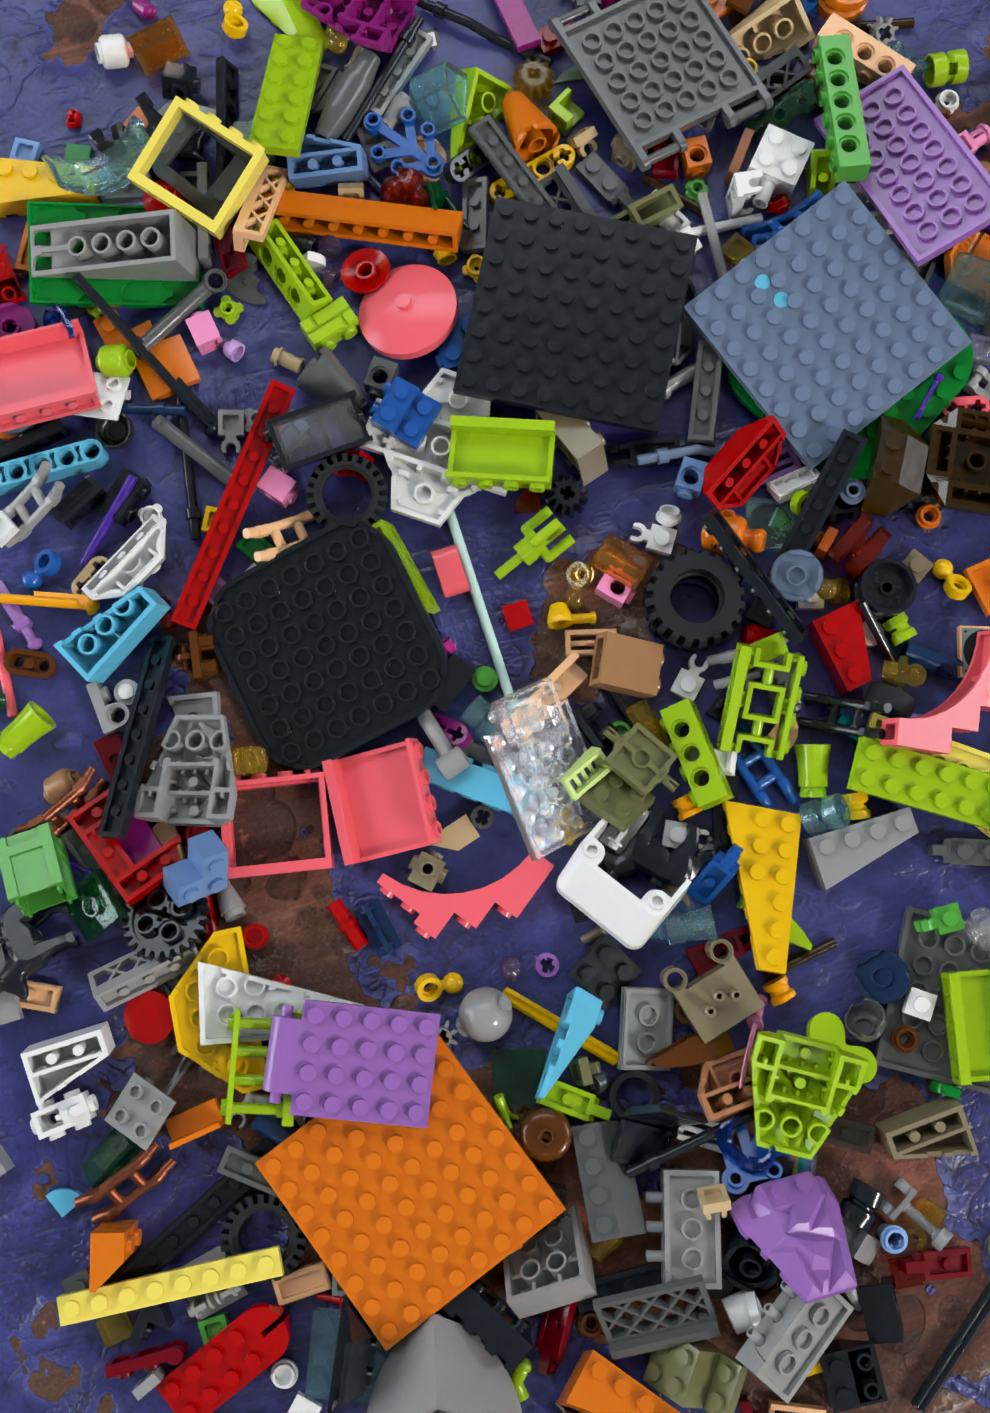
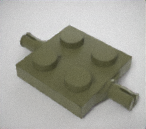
M637 722L630 731L622 736L610 725L603 732V735L614 743L612 752L603 763L640 795L645 797L652 787L660 782L672 793L680 785L668 775L670 766L677 759L678 755L640 723Z

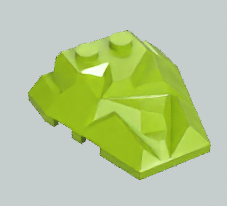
M777 1030L776 1033L770 1031L757 1032L750 1058L756 1145L812 1160L830 1134V1127L835 1119L843 1115L846 1111L844 1106L853 1094L857 1095L861 1089L868 1061L857 1054L842 1050L840 1046L834 1043L782 1030Z

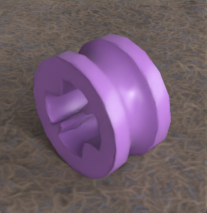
M545 952L536 957L534 967L541 976L551 977L558 972L559 961L555 955ZM547 957H550L552 959L551 964L554 967L551 971L547 969V972H543V966L540 964V961L543 958L547 960Z

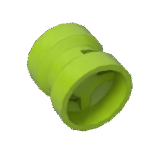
M905 612L881 624L884 630L892 636L891 641L894 647L918 634L915 628L908 624V617Z

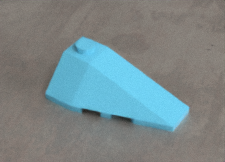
M576 987L567 994L535 1095L537 1100L544 1099L593 1031L595 1025L599 1026L602 1021L604 1010L601 1009L603 1001L582 988Z

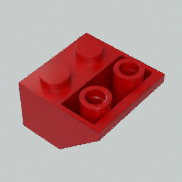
M5 243L0 244V304L7 302L19 303L27 300L19 274L14 268L15 263Z

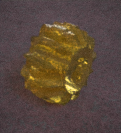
M527 57L525 64L519 62L517 70L513 73L514 90L521 91L530 101L536 99L540 103L542 96L548 98L550 90L554 88L553 69H548L547 61L540 63L537 57L535 62H531Z
M260 746L231 748L235 776H251L267 771L268 756H266V749Z

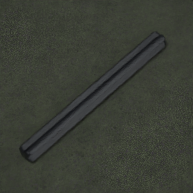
M990 1281L912 1399V1406L920 1413L927 1412L990 1315Z

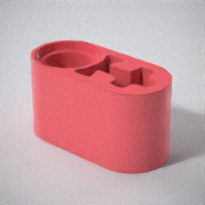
M455 544L430 552L445 598L470 591Z

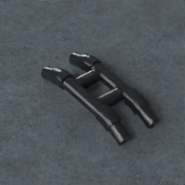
M804 692L803 701L829 706L830 708L827 721L799 716L798 727L856 737L864 736L870 739H884L886 737L884 729L864 727L862 722L865 711L870 713H890L892 710L890 703ZM841 708L854 709L851 725L837 723Z

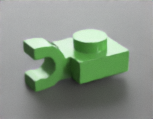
M958 902L930 908L931 917L913 921L915 932H927L935 929L936 935H943L965 928Z

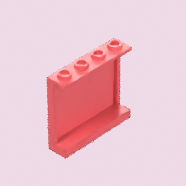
M78 318L0 337V433L102 408L86 337Z
M406 738L405 741L337 760L322 761L344 866L442 843V827L435 815L436 801L429 789L430 774L424 767V748L418 739Z

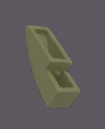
M671 183L629 204L626 210L610 217V219L655 227L683 208L684 204Z

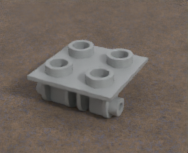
M134 1072L106 1116L105 1121L147 1151L177 1102L156 1088L154 1080L149 1077L144 1079Z
M221 1245L181 1267L224 1258L226 1254L225 1251L221 1252ZM241 1285L188 1297L187 1300L190 1306L187 1307V1311L191 1318L196 1316L199 1322L248 1293L245 1286Z

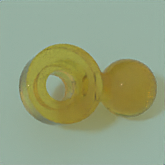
M327 25L325 36L328 38L330 51L335 54L343 53L347 49L349 39Z
M576 561L567 568L566 578L572 588L565 593L564 601L569 608L577 609L583 605L585 596L582 588L590 585L593 580V569L586 562ZM582 570L585 574L583 579L580 578V572Z
M846 578L823 579L820 589L816 594L823 600L830 599L833 604H845L850 597V584Z

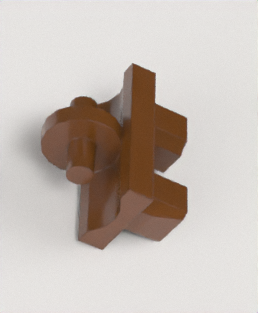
M197 631L188 632L191 653H189L188 645H181V654L174 656L175 663H182L183 671L188 672L191 671L190 662H192L194 679H198V682L207 681L206 677L219 674L217 659L204 660L203 651L215 649L213 635H200Z

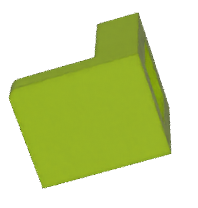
M569 87L548 107V118L565 136L584 117V111L571 101L572 90Z

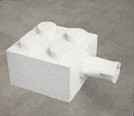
M768 124L747 170L762 169L763 177L757 185L762 186V190L756 194L752 201L756 207L766 209L772 194L785 193L787 198L790 199L815 143Z

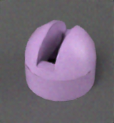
M230 339L224 343L223 353L228 359L237 362L243 357L245 352L244 344L235 339Z

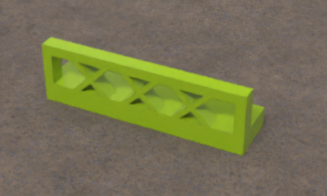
M383 519L378 520L372 527L382 532L396 548L427 612L436 614L441 611L394 525Z

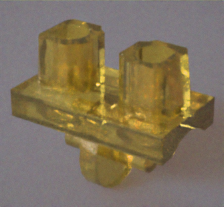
M900 656L899 662L884 660L882 678L883 683L897 684L898 689L905 691L906 684L912 687L922 685L927 678V673L922 665H909L908 657Z

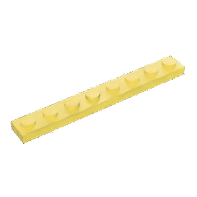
M276 1245L105 1284L96 1292L89 1293L88 1288L59 1295L56 1299L60 1326L283 1276L284 1268L280 1246Z

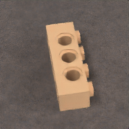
M834 12L818 32L811 48L812 50L816 48L819 36L849 34L857 79L859 82L870 85L902 64L910 74H912L916 66L913 62Z

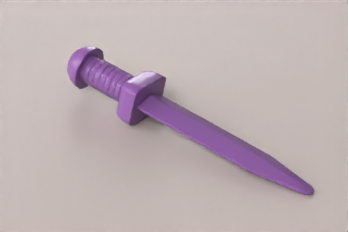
M0 580V593L10 594L5 584ZM1 603L14 623L12 628L18 633H22L28 642L27 647L34 651L40 649L42 639L37 638L31 629L33 626L32 620L23 614L18 605Z

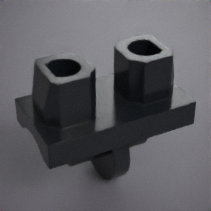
M597 702L585 707L576 708L571 712V715L577 722L572 727L577 734L572 741L575 745L583 742L587 749L594 745V747H600L601 750H606L613 744L610 742V739L603 735V732L609 725L615 731L617 729L611 722H606L601 727L597 724L595 720L604 714Z

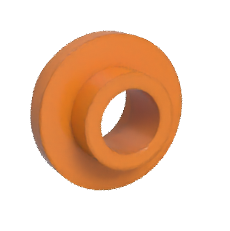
M924 504L917 509L915 521L922 529H934L941 521V512L932 504ZM924 514L930 515L931 521H926Z

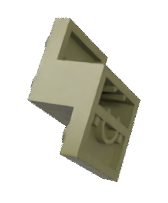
M701 1340L652 1351L642 1380L680 1407L701 1408L709 1413H734L748 1369L737 1359L714 1344Z

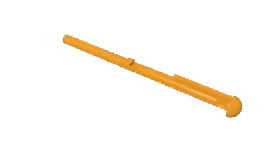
M34 591V596L0 593V603L81 609L86 610L88 615H94L100 609V601L91 600L87 595Z

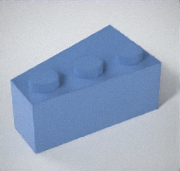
M307 134L304 135L300 157H287L289 181L296 190L369 180L367 154L361 144L332 138L329 140Z

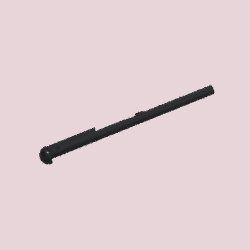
M80 272L76 273L72 280L207 429L204 434L209 437L217 436L218 419L180 377L176 380L161 362L143 345L144 341L135 335Z

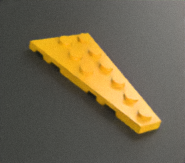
M731 801L723 802V811L726 812L728 822V835L731 837L732 845L736 843L744 849L737 861L740 866L736 874L740 893L743 895L745 904L744 913L746 919H748L751 934L750 942L756 970L782 975L786 974L802 815Z

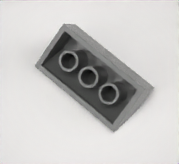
M621 1120L595 1122L571 1127L591 1243L646 1233L635 1177L629 1179L625 1168L631 1165L610 1160L612 1147Z

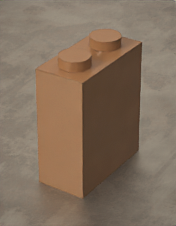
M609 631L596 635L589 686L642 699L657 696L661 687L659 676L660 669L664 663V645Z

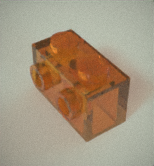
M171 15L127 37L146 76L164 68L167 61L176 62L190 55L187 45Z

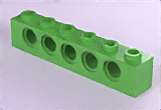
M850 35L819 36L817 46L812 50V63L816 64L817 67L815 73L816 86L820 85L819 106L823 107L824 110L822 126L823 129H827L826 150H830L831 153L829 170L831 173L834 172L835 183H840L844 180L846 182L866 180L871 167V158Z

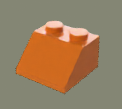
M138 1220L104 1221L90 1233L89 1293L96 1292L141 1245L142 1229L138 1228Z

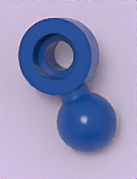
M50 549L42 550L35 559V569L27 570L23 573L21 577L22 585L28 590L40 588L43 583V575L50 577L59 571L61 567L60 555Z

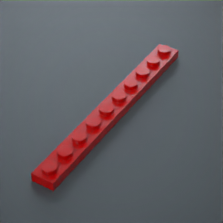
M271 379L171 617V621L196 631L273 447L272 443L267 445L262 429L266 428L265 421L287 413L296 389Z

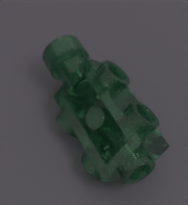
M804 79L800 83L793 85L790 90L776 100H773L776 106L767 111L762 110V113L756 118L751 117L745 124L747 128L754 130L753 138L757 139L763 134L762 131L767 128L768 124L784 130L793 123L792 119L813 110L814 104L819 101L815 94L819 89L813 79Z

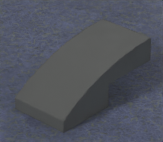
M364 126L359 127L356 134L367 154L368 164L373 174L390 168L391 162L395 159L374 163L370 155V150L375 145H381L384 149L390 148L388 140L382 135L370 136L365 132ZM381 152L374 153V156L377 157L382 155Z

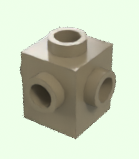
M617 133L610 145L613 148L610 161L632 173L637 166V160L620 134Z
M429 849L428 853L422 851L420 856L415 854L408 867L412 870L408 881L433 892L437 883L442 885L449 871L445 869L447 863L442 861L444 856ZM427 864L433 866L431 874L424 872V867Z

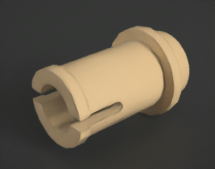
M276 347L270 359L274 366L278 367L280 365L297 374L302 371L305 363L304 358L286 352L284 347Z

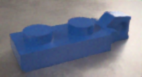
M734 843L726 854L720 850L698 872L686 892L707 906L735 876L740 866L737 861L744 849Z

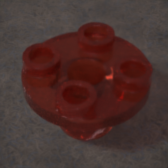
M406 167L400 169L396 176L385 178L380 187L381 202L428 207L430 198L426 190L421 186L423 183L422 174L414 168Z

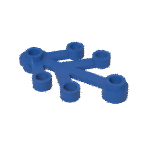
M407 107L401 111V122L405 127L406 139L384 124L380 114L370 112L364 117V130L368 135H382L397 146L396 148L384 149L381 145L373 146L370 150V155L374 163L395 159L391 162L390 169L391 174L396 178H400L405 174L423 172L427 177L435 179L443 174V167L446 162L443 156L436 153L434 140L436 128L432 122H424L421 125V136L425 139L426 144L425 153L417 146L414 126L416 114L412 108ZM411 115L412 118L406 119L404 116ZM377 120V122L374 124L370 123L369 121ZM425 129H431L432 132H431V133H425L424 130H425ZM381 152L382 155L377 157L374 156V153ZM413 157L418 162L405 164L399 158ZM435 162L437 165L430 166L429 163ZM396 166L402 167L400 171L394 170Z
M744 1124L736 1128L743 1154L737 1165L731 1148L733 1146V1136L728 1132L717 1137V1145L722 1150L726 1170L722 1174V1183H724L727 1192L733 1195L743 1194L748 1189L749 1183L767 1179L773 1181L781 1178L783 1169L778 1162L772 1161L764 1169L748 1171L753 1162L782 1155L785 1157L792 1156L757 1146L755 1135L752 1141H750L747 1126ZM722 1137H728L730 1139V1143L728 1145L721 1144L720 1139ZM776 1167L779 1170V1174L771 1175L769 1168ZM733 1175H737L740 1177L741 1182L734 1184L730 1178Z

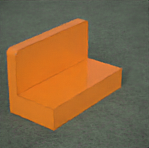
M217 1097L165 1120V1125L172 1140L168 1144L170 1150L212 1132L225 1124V1117L220 1116V1104Z

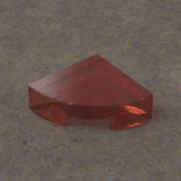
M529 489L524 491L516 501L514 514H537L540 511V493L532 492Z

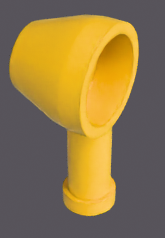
M564 602L550 605L547 617V624L550 629H565L573 624H596L595 611L571 614Z

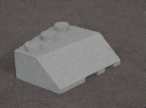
M576 1205L567 1209L569 1215L558 1222L555 1219L546 1225L547 1228L532 1236L523 1243L522 1248L503 1259L507 1304L519 1319L597 1296L590 1245Z

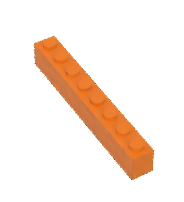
M271 190L262 193L264 198L274 195ZM291 190L283 191L273 219L277 218L288 232L458 253L463 234L462 211L434 210L429 207ZM264 207L257 209L258 215L267 212Z

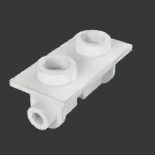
M646 810L624 833L610 824L599 840L616 853H621L651 812Z

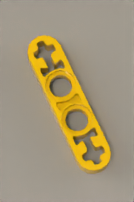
M561 144L528 162L526 165L537 180L541 181L555 172L554 163L557 166L563 162L566 168L570 170L575 162V151L570 145ZM560 155L568 156V161H565V159L559 160ZM539 165H546L550 171L545 175H541L536 171V168ZM502 178L495 181L490 187L489 198L493 205L495 204L497 190L501 193L505 192V197L503 198L513 199L516 197L511 189H508V185Z

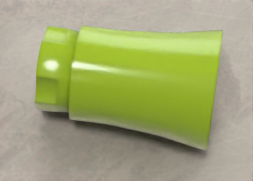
M30 700L21 713L1 731L0 751L10 759H13L43 735L55 729L56 723L40 705Z
M831 744L794 745L800 797H826L825 787H828V764Z

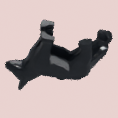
M142 92L135 98L149 122V125L139 136L137 144L125 136L122 122H118L110 127L113 140H107L100 128L95 129L88 135L97 146V149L120 168L133 167L163 118L153 108L154 104L146 92ZM198 128L176 157L195 162H206L202 156L206 132ZM151 166L149 172L150 174L155 175L153 168Z
M652 805L648 822L638 834L630 839L621 853L617 854L605 849V855L602 860L604 870L616 881L641 872L649 876L648 882L659 888H662L664 884L677 888L687 878L692 881L696 877L700 869L716 854L721 841L708 836L704 847L698 849L700 828L687 823L686 829L688 833L685 841L669 854L668 850L656 840L658 830L665 816L664 810Z
M67 901L37 911L32 914V918L24 916L21 908L15 903L5 909L0 917L2 931L0 933V943L3 948L8 949L10 958L0 973V993L5 991L21 999H27L29 996L28 977L46 967L62 953L71 949L80 950L83 948L80 936H75L72 930L51 939H46L37 930L53 914L60 912L64 914L71 913Z

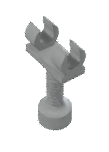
M900 1177L894 1186L907 1197L897 1209L885 1200L880 1210L892 1221H895L902 1212L906 1213L928 1235H931V1245L940 1252L954 1235L945 1227L943 1229L936 1228L914 1206H911L910 1202L918 1192Z

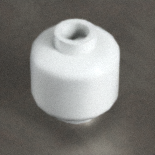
M120 33L101 35L98 42L94 44L97 61L107 70L127 68L130 58L134 57L131 42H126L125 37Z

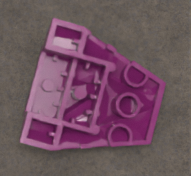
M302 0L300 4L303 10L356 44L392 54L399 44L400 35L404 29H408L415 18V6L419 0Z

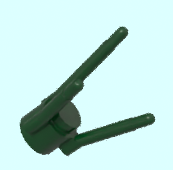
M432 181L423 186L424 207L437 210L446 202L451 210L459 211L450 199L448 191L442 190L440 183ZM463 217V227L465 230H469L470 226Z

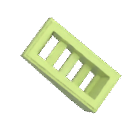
M591 746L559 779L572 801H577L611 771L603 763L606 756L600 747ZM592 761L594 762V764H595V766H596L595 769H594V768L592 767V765L590 764ZM585 767L590 772L589 776L586 774L584 770ZM578 773H580V775L584 779L582 783L577 776ZM571 779L574 780L578 787L576 790H574L569 782Z

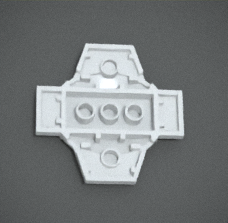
M443 367L422 392L442 403V409L418 450L373 427L371 423L372 416L368 419L366 429L369 436L372 435L373 442L360 447L385 457L386 463L392 472L391 511L439 528L464 497L482 491L477 485H467L465 488L453 487L451 484H448L445 478V471H448L452 431L450 415L490 417V401L453 394L457 372ZM376 398V401L381 403L382 399ZM493 486L492 489H483L506 497L508 491L503 489V487Z

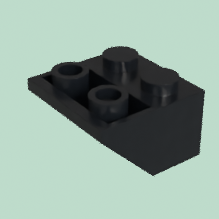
M849 1339L832 1340L819 1359L822 1373H819L825 1401L832 1412L839 1413L888 1401L874 1342Z

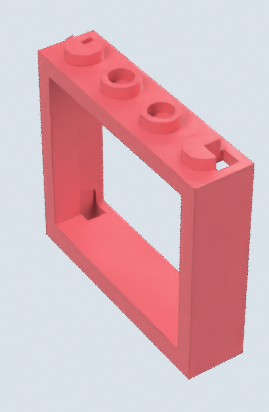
M319 768L304 769V774L293 775V771L277 772L278 777L268 778L267 773L251 775L249 780H241L240 776H235L237 791L318 783L325 858L237 867L232 821L228 824H223L221 827L222 842L228 849V879L335 868L329 795L324 772H320Z

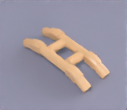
M307 510L298 515L269 524L245 528L243 536L246 539H256L271 535L276 547L254 553L255 561L268 562L275 558L276 554L309 537L304 524L314 521L315 518ZM293 527L299 540L286 544L280 531Z

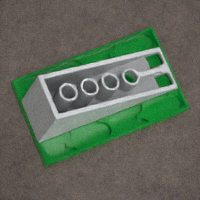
M27 201L30 303L33 305L97 307L72 280V277L78 272L84 276L110 307L172 309L200 284L203 274L202 266L198 259V226L188 219H184L175 209L147 212L144 205ZM204 302L197 309H204Z

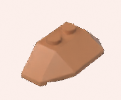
M746 1048L705 1062L702 1065L697 1097L708 1122L720 1121L754 1107L751 1059H749L742 1087L739 1089Z

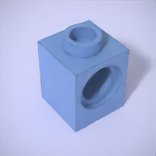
M684 456L672 492L678 493L677 495L683 499H697L704 482V468L708 463ZM684 476H692L696 483H686Z

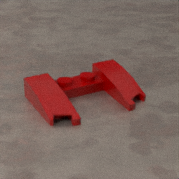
M107 789L66 818L123 899L131 907L163 883V867L184 860H179L177 845L182 844V839L178 834L134 865L117 840L103 839L97 836L109 789Z

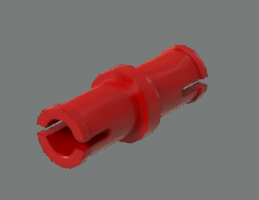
M338 898L326 907L339 925L337 929L340 933L343 932L355 952L370 942L356 923L358 921L357 918L352 917L341 898Z

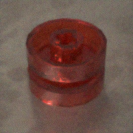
M865 512L853 522L826 553V556L835 564L841 562L850 554L851 557L844 565V571L853 579L882 552V548L892 537V534L883 527L877 528L868 537L866 534L874 525V519Z

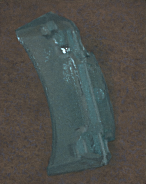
M135 115L129 117L128 124L119 139L106 151L89 159L67 161L62 160L58 154L52 157L44 154L41 158L60 188L83 194L84 196L110 194L131 183L127 175L150 139L143 121Z

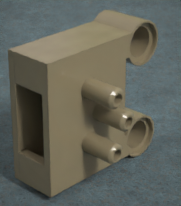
M720 937L711 938L705 945L707 957L719 964L688 983L686 973L676 966H667L660 973L661 984L668 991H671L691 1026L698 1033L704 1044L765 1006L734 957L732 944ZM718 943H722L725 946V953L721 957H715L713 953L714 946ZM672 972H678L680 976L679 983L675 986H669L667 982V977Z

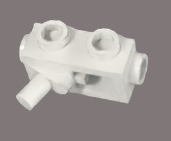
M77 1088L63 1094L64 1100L55 1103L54 1098L41 1103L38 1105L39 1110L30 1114L32 1118L30 1126L33 1133L38 1135L39 1140L49 1137V1140L53 1141L66 1135L65 1130L74 1126L77 1131L91 1125L90 1119L97 1116L96 1110L99 1109L96 1096L94 1094L90 1095L88 1090L80 1092V1089ZM51 1114H57L55 1115L57 1123L51 1121Z

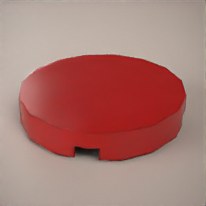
M151 989L129 1000L124 1010V1023L129 1034L137 1041L146 1044L158 1043L169 1037L174 1030L169 995H165L159 989Z

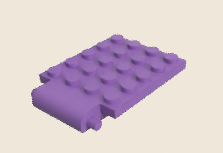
M305 999L302 1018L292 1017L294 1007L292 1005H282L281 1015H272L262 1090L270 1092V1103H280L282 1094H292L289 1115L427 1128L441 1014Z

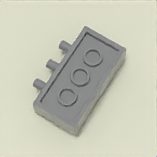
M660 1168V1192H645L646 1203H660L661 1221H646L645 1229L646 1232L661 1233V1250H646L647 1262H661V1283L702 1274L707 1289L722 1290L720 1212L712 1213V1219L708 1221L701 1209L696 1188L719 1184V1171L716 1169ZM698 1286V1287L689 1288V1289H699V1286Z
M783 1280L780 1284L783 1291L773 1304H765L763 1310L766 1314L756 1328L752 1326L747 1329L746 1335L748 1339L735 1358L788 1404L854 1308L840 1294L805 1304Z

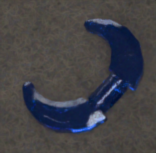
M58 303L51 304V309L45 310L43 315L44 326L52 325L56 319H59L64 324L69 338H74L73 325L66 310Z
M731 1117L725 1120L717 1132V1144L724 1156L728 1154L729 1157L741 1166L740 1169L748 1173H762L768 1170L776 1158L775 1146L772 1145L769 1152L763 1157L749 1156L747 1158L735 1146L733 1147L735 1143L731 1132L733 1126L740 1122V1118Z

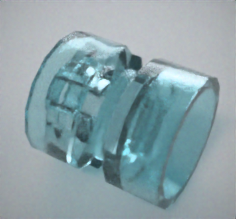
M479 695L468 706L458 721L469 730L475 729V735L485 744H488L499 732L498 729L507 717L498 709L492 710L491 703Z
M839 793L824 796L821 798V801L819 799L811 800L800 806L802 824L811 836L826 833L829 831V828L836 830L847 827L850 824L848 805Z

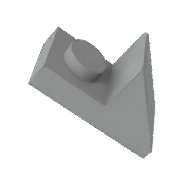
M842 1216L851 1257L870 1266L882 1246L880 1240Z

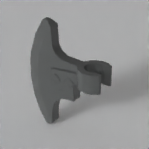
M248 253L246 256L248 267L232 279L227 278L226 289L242 301L258 305L266 304L267 298L258 293L257 284L260 279L253 274L259 267L260 260L253 254Z

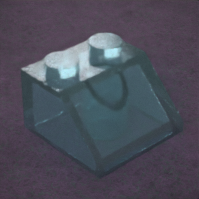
M444 61L410 79L409 103L421 125L424 122H432L435 125L437 135L466 121L467 73L448 61ZM425 129L424 132H425V133H431L432 130H431V129Z

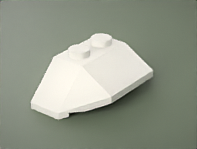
M152 514L81 590L91 600L122 598L138 586H143V582L151 574L156 573L165 560L166 524L155 514Z

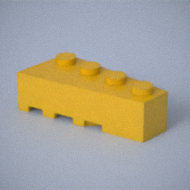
M0 158V218H7L6 215L18 214V216L27 215V201L100 204L101 197L98 193L100 182L96 176V168Z

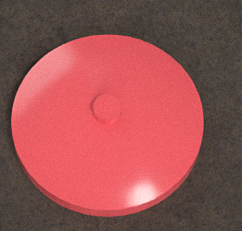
M418 264L400 266L390 270L388 279L380 288L373 292L365 293L359 308V325L369 345L379 354L392 359H414L432 352L449 337L458 318V297L449 279L439 270Z

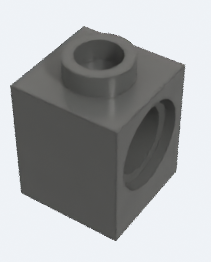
M375 355L373 356L363 383L365 392L374 399L384 398L385 395L382 394L385 384L388 380L394 381L396 376L399 375L398 363ZM381 376L387 378L386 382L382 384L374 382L376 378Z

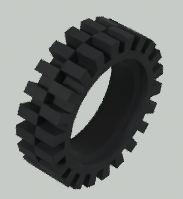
M348 453L335 454L322 460L313 469L312 475L308 478V486L306 487V502L311 515L324 528L343 521H355L372 526L382 517L387 505V484L380 470L365 457ZM353 470L359 472L366 478L371 487V502L366 511L356 518H339L332 514L325 505L323 499L325 483L331 475L338 471Z
M261 1190L255 1191L254 1194H248L241 1201H238L227 1215L222 1225L223 1231L220 1234V1240L223 1241L220 1246L221 1252L225 1251V1257L246 1253L240 1239L241 1226L244 1220L258 1211L274 1212L283 1218L289 1228V1246L285 1253L281 1255L284 1275L287 1276L299 1264L308 1244V1239L278 1197L261 1192ZM282 1276L263 1280V1284L269 1283L272 1279L275 1282L281 1280Z

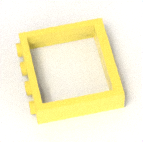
M175 96L127 175V178L139 189L170 209H175L181 216L221 240L267 166L269 159L264 152L265 148L254 140L249 143L243 139L244 135L232 126L229 129L221 125L222 121L210 112L207 115L199 110L200 107L191 99L186 98L184 101ZM184 113L252 156L214 220L146 177Z

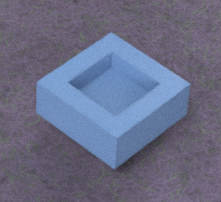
M15 137L9 158L39 161L43 147L40 142Z

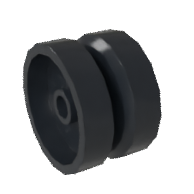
M887 558L875 561L857 574L851 583L849 594L851 603L858 599H866L877 621L885 622L911 606L916 599L918 587L916 577L908 566L901 561Z

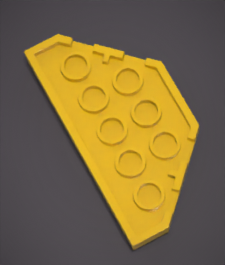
M241 926L213 931L168 997L178 1052L227 1083L231 1043L200 1045L198 961L249 974ZM239 1042L238 1045L262 1046V1042ZM237 1057L235 1073L264 1075L265 1058ZM234 1085V1088L242 1094L261 1090L263 1087Z

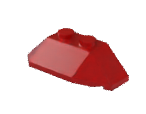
M769 415L738 429L704 468L703 493L718 510L743 506L776 468L786 432L775 416Z

